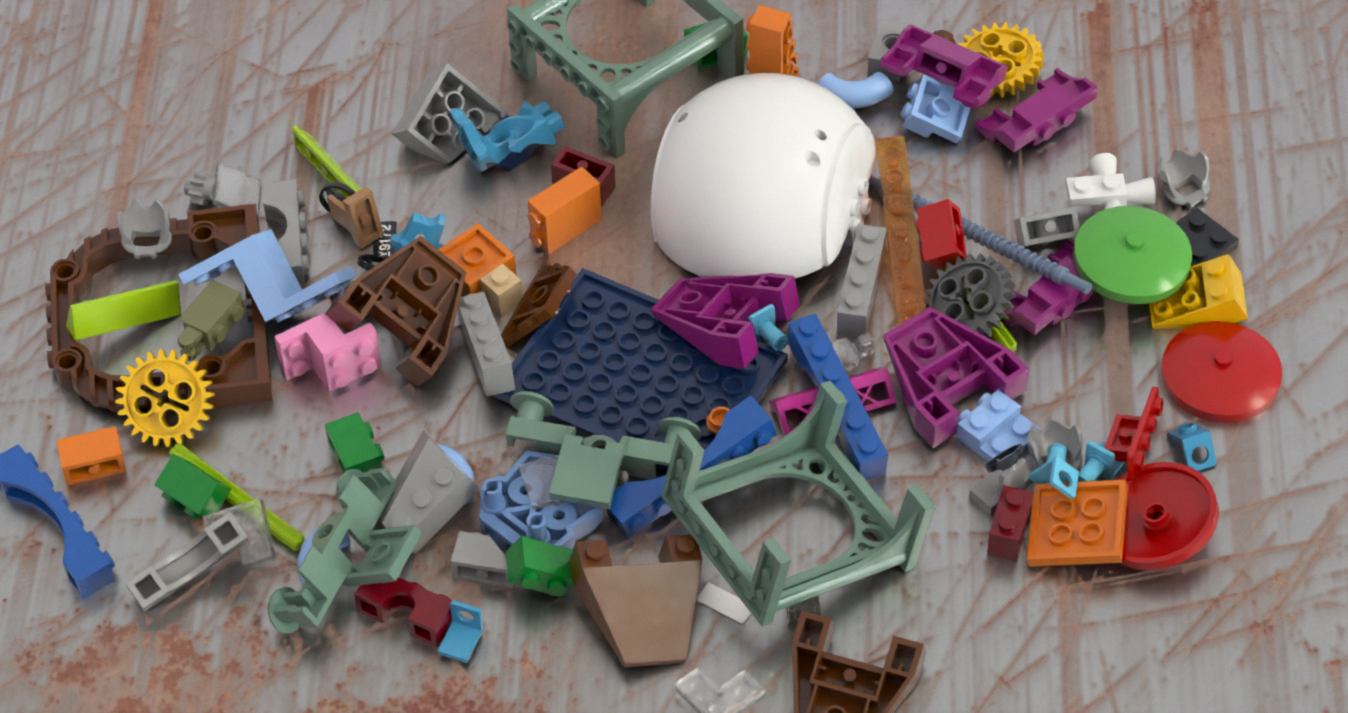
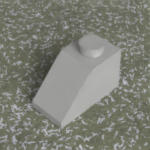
M459 531L451 558L453 579L513 588L514 584L508 583L506 556L492 538L479 532Z

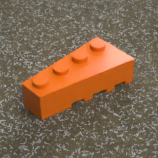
M759 5L755 14L749 16L746 24V31H749L746 50L749 51L746 70H749V74L780 73L798 77L800 69L798 66H794L798 62V56L793 53L796 42L792 39L794 29L791 13Z

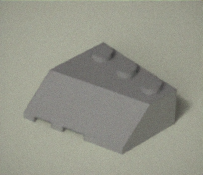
M445 63L431 67L392 135L412 151L449 164L465 151L458 138L460 135L449 113L450 110L460 108L466 117L473 122L480 134L486 133L492 128L493 124L505 117L509 112L451 65Z
M423 430L395 480L398 485L379 519L386 528L416 525L422 532L412 551L416 554L480 488Z

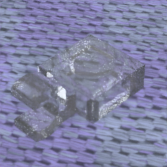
M870 333L860 335L853 343H850L848 337L831 342L845 370L859 366V358L875 353L872 347L874 340Z

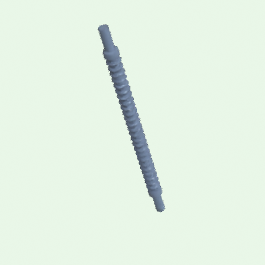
M872 175L869 178V187L879 191L880 196L890 199L898 205H903L904 208H909L910 211H915L916 214L917 208L933 204L932 201H927L926 198H921L920 195L908 192L907 189H902L901 186H896L895 183L889 180L882 181ZM961 217L964 237L966 236L967 239H973L975 243H980L981 246H986L987 249H992L995 253L999 252L1001 256H1006L1007 259H1012L1015 263L1019 262L1021 266L1025 265L1027 269H1032L1035 273L1039 272L1041 276L1045 275L1047 279H1052L1053 282L1059 285L1066 284L1085 294L1090 293L1092 284L1069 273L1068 268L1062 265L1058 266L1056 262L1051 263L1050 259H1044L1043 256H1038L1035 252L1031 253L1029 249H1024L1023 246H1018L1015 242L1011 243L1009 239L1005 240L1003 236L998 237L997 233L985 230L983 226L979 227L978 224H972L970 220Z

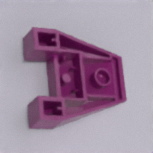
M766 273L744 276L682 278L651 308V313L718 365L745 369L759 353L753 323L749 322V316L772 304L775 307V321H787L800 307L795 277L791 275Z
M932 307L922 311L883 336L914 429L932 448L957 434L959 412L952 405L983 386L992 394L999 389L1011 399L1027 391L1029 368L1010 349Z

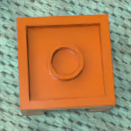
M479 223L438 249L466 271L462 297L481 293L480 278L501 264H504L517 276L515 255Z

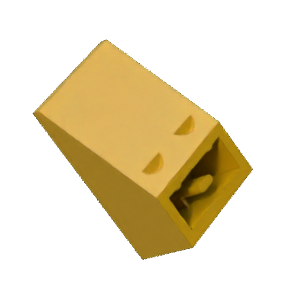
M1229 254L1191 266L1188 277L1179 290L1165 299L1149 303L1153 329H1186L1204 322L1221 321L1237 323L1248 319L1242 274Z

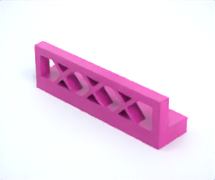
M879 367L849 376L857 394L861 397L862 404L865 399L871 402L863 405L866 412L897 403L888 368ZM883 382L887 398L876 401L869 397L868 394L872 386ZM817 386L769 400L771 411L777 413L783 436H786L797 427L789 428L785 411L796 408L805 413L801 420L802 422L814 407L818 393ZM866 387L863 393L857 390ZM810 404L807 410L801 407Z

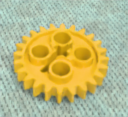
M996 22L993 23L991 29L982 25L981 32L972 29L973 37L964 35V43H957L960 46L1008 66L1004 81L992 89L990 98L993 97L995 92H999V95L1003 98L1005 91H1009L1012 95H1015V88L1025 91V83L1033 85V77H1040L1039 69H1043L1044 57L1041 42L1036 41L1035 34L1028 35L1027 28L1019 31L1018 24L1014 25L1011 29L1008 28L1007 22L1003 24L1002 28H998Z
M159 349L158 358H156L152 351L147 352V361L141 357L136 358L137 368L132 365L127 366L128 371L131 373L130 376H120V379L126 385L125 387L116 388L118 392L123 393V398L115 400V403L124 404V409L120 410L118 415L128 416L123 425L129 426L133 424L135 426L131 433L133 436L142 432V442H147L153 437V445L159 446L161 440L164 439L166 447L172 445L173 438H175L177 443L183 444V434L189 439H193V428L199 431L204 429L199 421L210 420V417L204 411L205 409L214 408V405L207 402V398L215 396V393L206 392V387L210 386L212 381L202 380L207 371L200 370L197 372L195 370L199 363L197 360L188 364V354H183L180 359H177V350H171L169 357H167L165 350ZM157 369L161 370L165 375V381L161 386L153 384L151 379L152 373ZM184 382L188 383L192 388V394L187 400L181 398L178 392L179 386ZM146 385L158 393H166L168 391L170 399L189 406V410L185 411L173 403H164L162 405L163 399L142 390L141 386ZM144 396L148 397L152 402V408L148 413H143L138 406L139 400ZM169 410H174L179 415V421L174 427L167 424L165 419L166 413Z

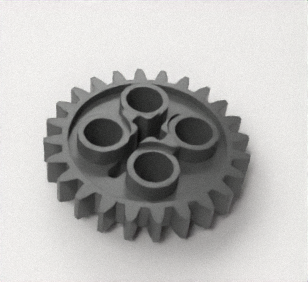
M979 253L975 259L971 254H968L966 261H963L958 256L956 258V265L952 266L951 263L946 262L947 270L945 272L937 270L940 276L938 280H929L933 288L925 289L924 292L930 298L923 300L922 303L927 309L932 307L980 334L986 333L991 337V328L993 326L998 329L1002 328L998 322L1000 318H1009L1005 310L1014 308L1009 301L1016 298L1015 293L1011 290L1015 287V284L1010 279L1012 276L1001 262H996L992 256L986 259Z

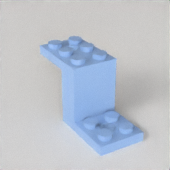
M271 229L251 235L178 274L183 285L194 282L195 286L220 276L222 272L237 267L265 322L275 319L277 323L327 299L326 296L329 297L341 292L350 284V280L358 277L353 266L302 289Z

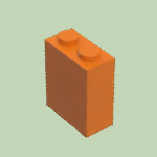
M582 166L527 200L530 240L536 247H541L548 255L602 221L600 182Z

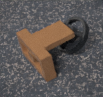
M337 182L328 183L323 186L319 194L321 205L332 214V218L352 233L354 242L359 248H364L384 235L373 192L365 186L355 192L349 186ZM331 188L341 189L350 196L346 198L340 193H335ZM324 191H326L328 203L324 198Z

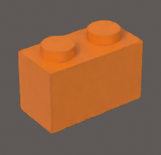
M116 426L56 440L67 486L127 472Z

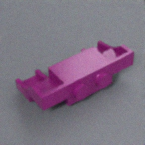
M912 24L903 29L892 48L881 57L879 65L896 76L904 77L912 70H916L953 86L955 89L952 98L960 101L966 107L976 109L990 99L992 89L1004 81L1008 68L1007 65Z
M1056 68L1052 76L1044 81L1041 79L1037 81V89L1039 91L1014 107L1012 117L995 108L991 116L983 121L976 120L975 129L993 144L1001 141L1013 152H1016L1028 143L1036 146L1043 140L1051 138L1061 128L1072 124L1076 117V111L1096 99L1097 86L1086 77L1074 78Z
M1066 239L1064 246L1056 253H1050L1048 259H1050L1051 263L1056 262L1058 266L1062 265L1068 268L1069 273L1081 278L1074 263V243ZM1044 275L1028 288V297L1011 289L1016 295V298L1009 300L1014 308L1005 310L1009 318L1002 320L1011 327L1017 322L1035 335L1048 323L1054 326L1062 318L1066 319L1069 317L1078 304L1086 302L1091 297L1093 289H1091L1090 293L1085 294L1066 284L1059 285L1053 282L1052 279H1047Z

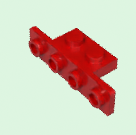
M1152 386L1141 417L1116 415L1104 447L1115 454L1116 461L1127 462V475L1130 480L1135 479L1138 469H1143L1144 451H1149L1151 434H1155L1157 429V416H1162L1164 402L1163 398H1159L1158 387Z

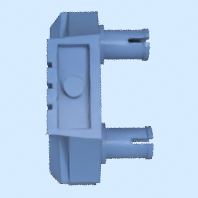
M526 450L505 476L497 475L483 482L480 489L481 506L479 513L482 534L490 536L500 550L504 551V554L521 536L573 550L577 540L592 533L604 520L603 508L550 499L549 490L559 455ZM562 517L563 519L556 520L555 518Z

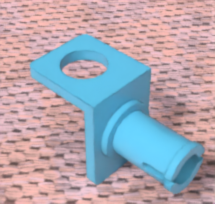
M772 304L749 316V322L753 323L756 341H767L775 351L782 350L787 346L789 337L775 326V307Z
M1089 441L1086 445L1084 467L1079 472L1078 482L1096 481L1099 476L1111 480L1124 462H1115V454L1104 448L1106 442H1101L1098 445Z
M1058 443L1051 444V447L1049 446L1047 450V462L1032 471L1029 478L1037 484L1050 483L1051 486L1072 499L1076 496L1079 471L1065 462L1067 448L1064 445ZM1069 482V487L1065 486L1063 483Z

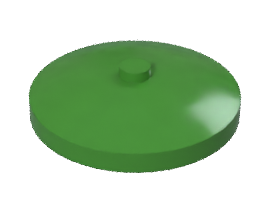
M1117 206L1102 210L1083 223L1076 235L1073 258L1081 278L1091 283L1092 289L1099 294L1123 303L1146 304L1165 299L1181 288L1190 272L1192 249L1183 230L1167 216L1144 207Z

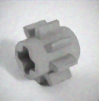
M195 170L194 175L189 174L184 184V194L191 196L190 203L203 206V204H208V200H215L219 184L217 180L211 179L212 172Z

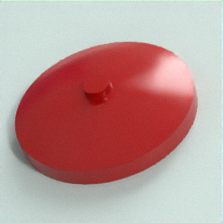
M1213 321L1190 326L1178 333L1169 342L1163 354L1161 378L1170 398L1186 412L1208 421L1238 422L1257 416L1273 403L1281 385L1282 365L1274 347L1259 333L1239 324Z
M1157 462L1144 465L1142 470L1138 469L1134 480L1128 479L1127 473L1116 479H1126L1128 485L1122 563L1120 564L1138 570H1159L1172 567L1194 556L1212 537L1218 524L1219 504L1212 485L1199 471L1179 463Z

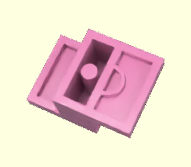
M326 312L274 336L281 374L288 381L314 369L329 392L339 387H344L359 377L371 374L381 367L377 333L371 322L343 334L337 324L326 316Z

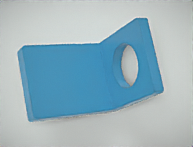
M1191 422L1167 431L1168 438L1182 444L1187 466L1200 471L1217 465L1210 430ZM1198 446L1205 447L1207 451L1206 459L1201 463H1195L1192 459V452Z
M452 600L450 603L452 623L438 649V654L467 663L484 630L482 613L480 608ZM459 611L468 612L474 619L464 617Z

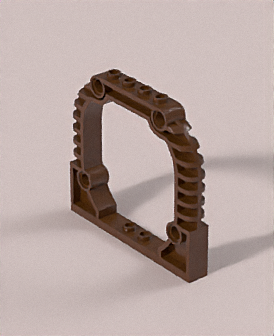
M256 203L187 211V219L184 220L170 218L169 231L172 233L171 243L167 249L158 253V256L192 252L196 259L204 261L251 235L260 233ZM119 227L110 230L104 228L100 234L92 238L91 236L85 238L84 244L75 252L72 249L67 259L58 260L51 266L50 283L45 284L47 301H51V305L46 306L47 321L51 323V328L46 329L48 345L52 346V351H47L49 369L54 368L58 384L62 388L67 390L74 389L80 398L82 396L91 402L93 406L107 408L111 412H118V410L124 409V404L115 403V400L123 398V393L116 390L117 387H125L126 385L120 379L122 375H110L95 369L89 350L83 344H80V340L73 338L66 327L70 305L82 302L91 293L92 276L110 264L134 259V254L128 252L122 246ZM136 237L133 243L135 246H153L158 244L160 237ZM246 283V299H251L252 303L246 305L248 322H253L254 338L242 339L222 357L216 354L202 357L195 369L197 372L206 370L207 372L202 377V380L212 381V384L206 387V392L215 393V396L207 398V402L214 405V408L273 401L267 322H265ZM163 372L152 373L151 379L153 384L161 386L164 383L165 375ZM184 382L179 386L178 392L180 397L186 400L190 398L192 388L188 383ZM146 385L141 386L142 390L163 399L162 405L164 403H173L175 405L182 404L187 406L170 399L168 391L166 393H158ZM142 397L138 403L139 409L146 408L147 411H150L152 408L151 400L148 397Z

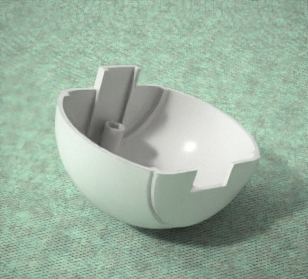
M755 73L729 78L710 86L698 93L674 113L662 137L656 157L651 188V225L654 242H658V246L672 261L700 277L774 273L791 275L798 278L821 269L823 265L829 266L839 255L842 246L853 247L858 224H864L866 215H870L872 210V199L868 198L869 178L877 161V149L871 130L841 98L828 89L799 77L780 73Z

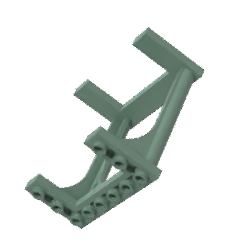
M536 0L523 9L516 3L507 8L508 44L511 52L510 64L512 69L517 74L524 76L528 81L537 76V52L548 66H553L560 72L564 80L570 81L584 97H588L597 105L598 143L604 151H609L616 158L625 153L624 132L633 113L648 94L670 77L716 48L717 67L730 78L744 75L743 18L721 0H683L705 18L708 23L659 54L647 60L631 64H609L594 60L581 53L572 44L566 30L567 21L572 10L582 0ZM638 0L645 7L655 3V0ZM555 24L559 26V29L547 31L543 25ZM605 72H612L615 75V79L611 83H607L601 77ZM623 72H628V73H629V74H625V77L622 78V73H623Z
M831 381L820 384L812 411L785 437L766 448L699 471L704 449L688 429L678 432L676 435L661 497L762 627L773 623L777 611L897 565L904 572L914 569L936 507L931 498L916 485L907 489L899 516H894L883 502V499L867 483L865 477L852 465L847 455L842 453L835 444L847 400ZM815 463L823 473H812L809 465ZM799 464H802L801 470H797L794 468H798ZM768 478H798L825 488L845 505L853 520L854 540L848 550L835 560L786 578L791 559L777 541L772 538L763 541L754 571L701 502ZM863 533H873L879 542L868 540L863 536ZM862 546L865 550L861 551L859 547Z

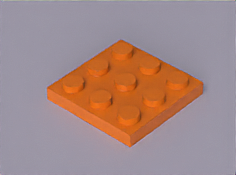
M1126 479L1078 482L1076 496L1072 499L1051 486L1050 483L1035 484L1027 553L1029 567L1122 563L1128 494ZM1069 482L1063 483L1065 486L1069 487Z

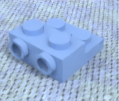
M923 74L918 83L913 82L907 92L906 97L911 100L910 103L906 102L901 111L900 117L905 119L902 127L925 138H928L933 132L957 144L962 138L970 108L952 98L954 88Z
M998 389L992 395L988 392L982 395L977 403V407L972 412L967 409L960 414L956 438L989 462L1004 450L1017 444H1022L1025 449L1024 452L1028 450L1027 437L1034 423L1020 414L1021 406Z

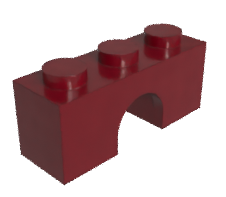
M398 577L393 582L360 585L354 593L357 611L382 623L394 611L401 609L411 611L412 613L408 617L410 636L435 647L440 645L452 623L450 607L452 600L443 594L437 595L430 592L416 582L410 583Z

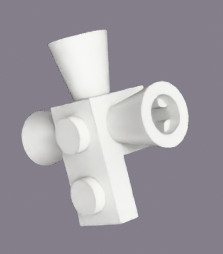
M1110 153L1097 154L1090 159L1089 168L1094 176L1066 178L1065 187L1070 207L1094 205L1096 214L1108 208L1127 206V202L1155 205L1156 193L1153 177L1125 184L1123 173L1116 174L1117 159Z

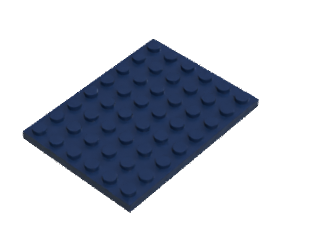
M582 268L571 284V291L561 301L559 305L560 310L557 315L538 327L513 361L512 370L515 390L496 394L493 397L511 404L510 399L515 393L531 391L548 398L554 406L553 414L543 417V419L555 424L576 427V433L584 437L605 435L614 439L617 443L620 442L623 436L664 443L665 436L657 429L659 421L668 417H680L690 420L699 427L701 438L697 442L705 450L716 437L715 434L708 430L706 425V419L710 412L717 407L732 409L750 395L759 404L788 362V354L780 350L775 351L771 346L757 341L759 353L745 369L718 365L652 315L651 308L659 301L658 299ZM657 464L658 469L664 472L668 471L669 466Z

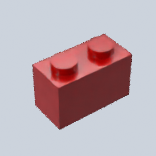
M949 199L917 208L918 219L915 224L917 232L921 236L922 246L919 247V253L922 261L934 270L946 268V262L951 263L952 266L956 265V258L958 256L963 261H966L967 253L960 208Z

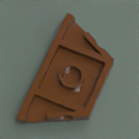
M548 260L543 261L501 333L506 348L557 315L560 310L559 305L563 298L571 291V284L577 275L569 266H561L559 263L552 265Z

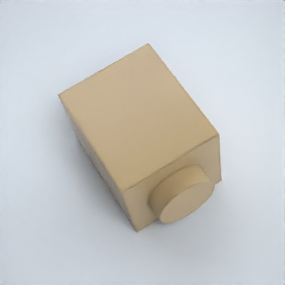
M501 264L480 278L481 292L485 293L490 308L498 316L503 317L518 306L523 297L522 282L504 264Z

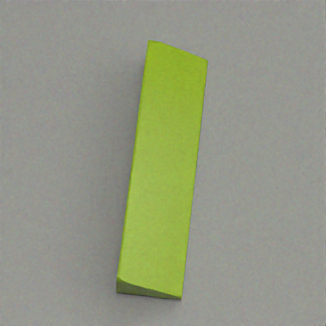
M296 125L292 126L294 146L329 183L345 184L355 192L362 189L313 136ZM335 188L338 193L346 198L350 196L347 192Z
M177 280L70 305L66 327L75 340H80L178 316L181 313L179 283Z

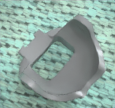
M1175 148L1169 161H1165L1160 156L1157 171L1165 190V195L1171 202L1177 205H1186L1188 209H1191L1199 202L1204 203L1208 201L1206 194L1210 190V181L1208 179L1210 168L1208 156L1204 151L1198 152L1197 155H1192ZM1190 182L1195 183L1200 188L1196 192L1184 197L1176 190Z
M155 198L153 205L149 208L144 207L138 199H135L124 213L118 211L117 221L122 246L128 252L133 253L135 259H141V257L157 259L158 253L164 251L170 245L172 233L169 231L170 211L157 198ZM136 237H160L158 244L153 246H135L133 243Z
M1054 418L1049 419L1047 426L1043 430L1037 429L1032 424L1027 437L1029 454L1033 460L1032 467L1034 470L1047 461L1048 447L1055 443L1062 444L1067 448L1066 456L1071 461L1070 466L1077 471L1080 469L1083 463L1081 453L1083 437L1078 425L1070 428Z

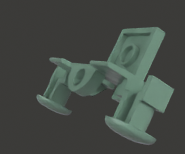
M521 391L512 395L510 403L518 412L516 417H510L505 434L508 446L514 447L516 439L536 442L537 452L559 455L549 490L550 499L606 509L611 507L620 470L627 471L628 476L645 479L658 478L657 464L669 466L678 432L688 429L697 441L701 438V431L695 423L680 417H668L659 421L657 426L658 431L665 436L664 443L623 436L619 443L605 435H592L583 439L581 436H575L576 427L543 422V417L553 414L554 406L548 398L531 391ZM597 446H605V449L596 448V447H597Z
M385 468L370 469L364 473L357 469H350L339 477L336 487L337 498L344 510L328 518L315 532L312 538V547L297 571L305 580L300 591H295L291 587H282L271 595L268 603V616L275 629L282 633L290 634L297 631L299 627L302 629L318 627L341 584L350 587L397 580L422 532L416 525L372 530L398 485ZM347 532L367 553L360 566L358 563L353 564L338 548Z

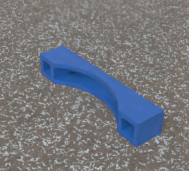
M815 313L789 322L788 345L798 365L808 373L818 390L821 383L831 381L847 400L838 430L844 454L847 455L852 465L866 480L886 474L888 453L817 314Z
M751 395L726 412L716 437L704 450L699 471L750 454L760 446L768 444L777 435L772 418ZM666 475L645 481L626 482L615 490L611 507L606 510L628 539L636 533L644 531L650 523L671 511L661 497Z
M18 444L0 454V491L9 500L22 502L40 510L49 516L64 535L65 550L62 562L67 579L81 598L85 599L115 581L112 571L115 563L107 551L102 553L98 548L100 545L93 532H86L84 530V523L76 511L71 512L67 508L69 504L61 491L57 493L54 491V485L49 475L45 471L41 473L37 469L39 466L31 452L25 453Z

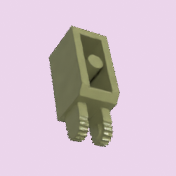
M211 280L181 315L184 330L178 338V345L182 348L180 350L181 356L188 354V361L195 360L204 349L212 351L218 343L225 339L230 328L235 322H239L244 315L245 309L241 292L215 280Z

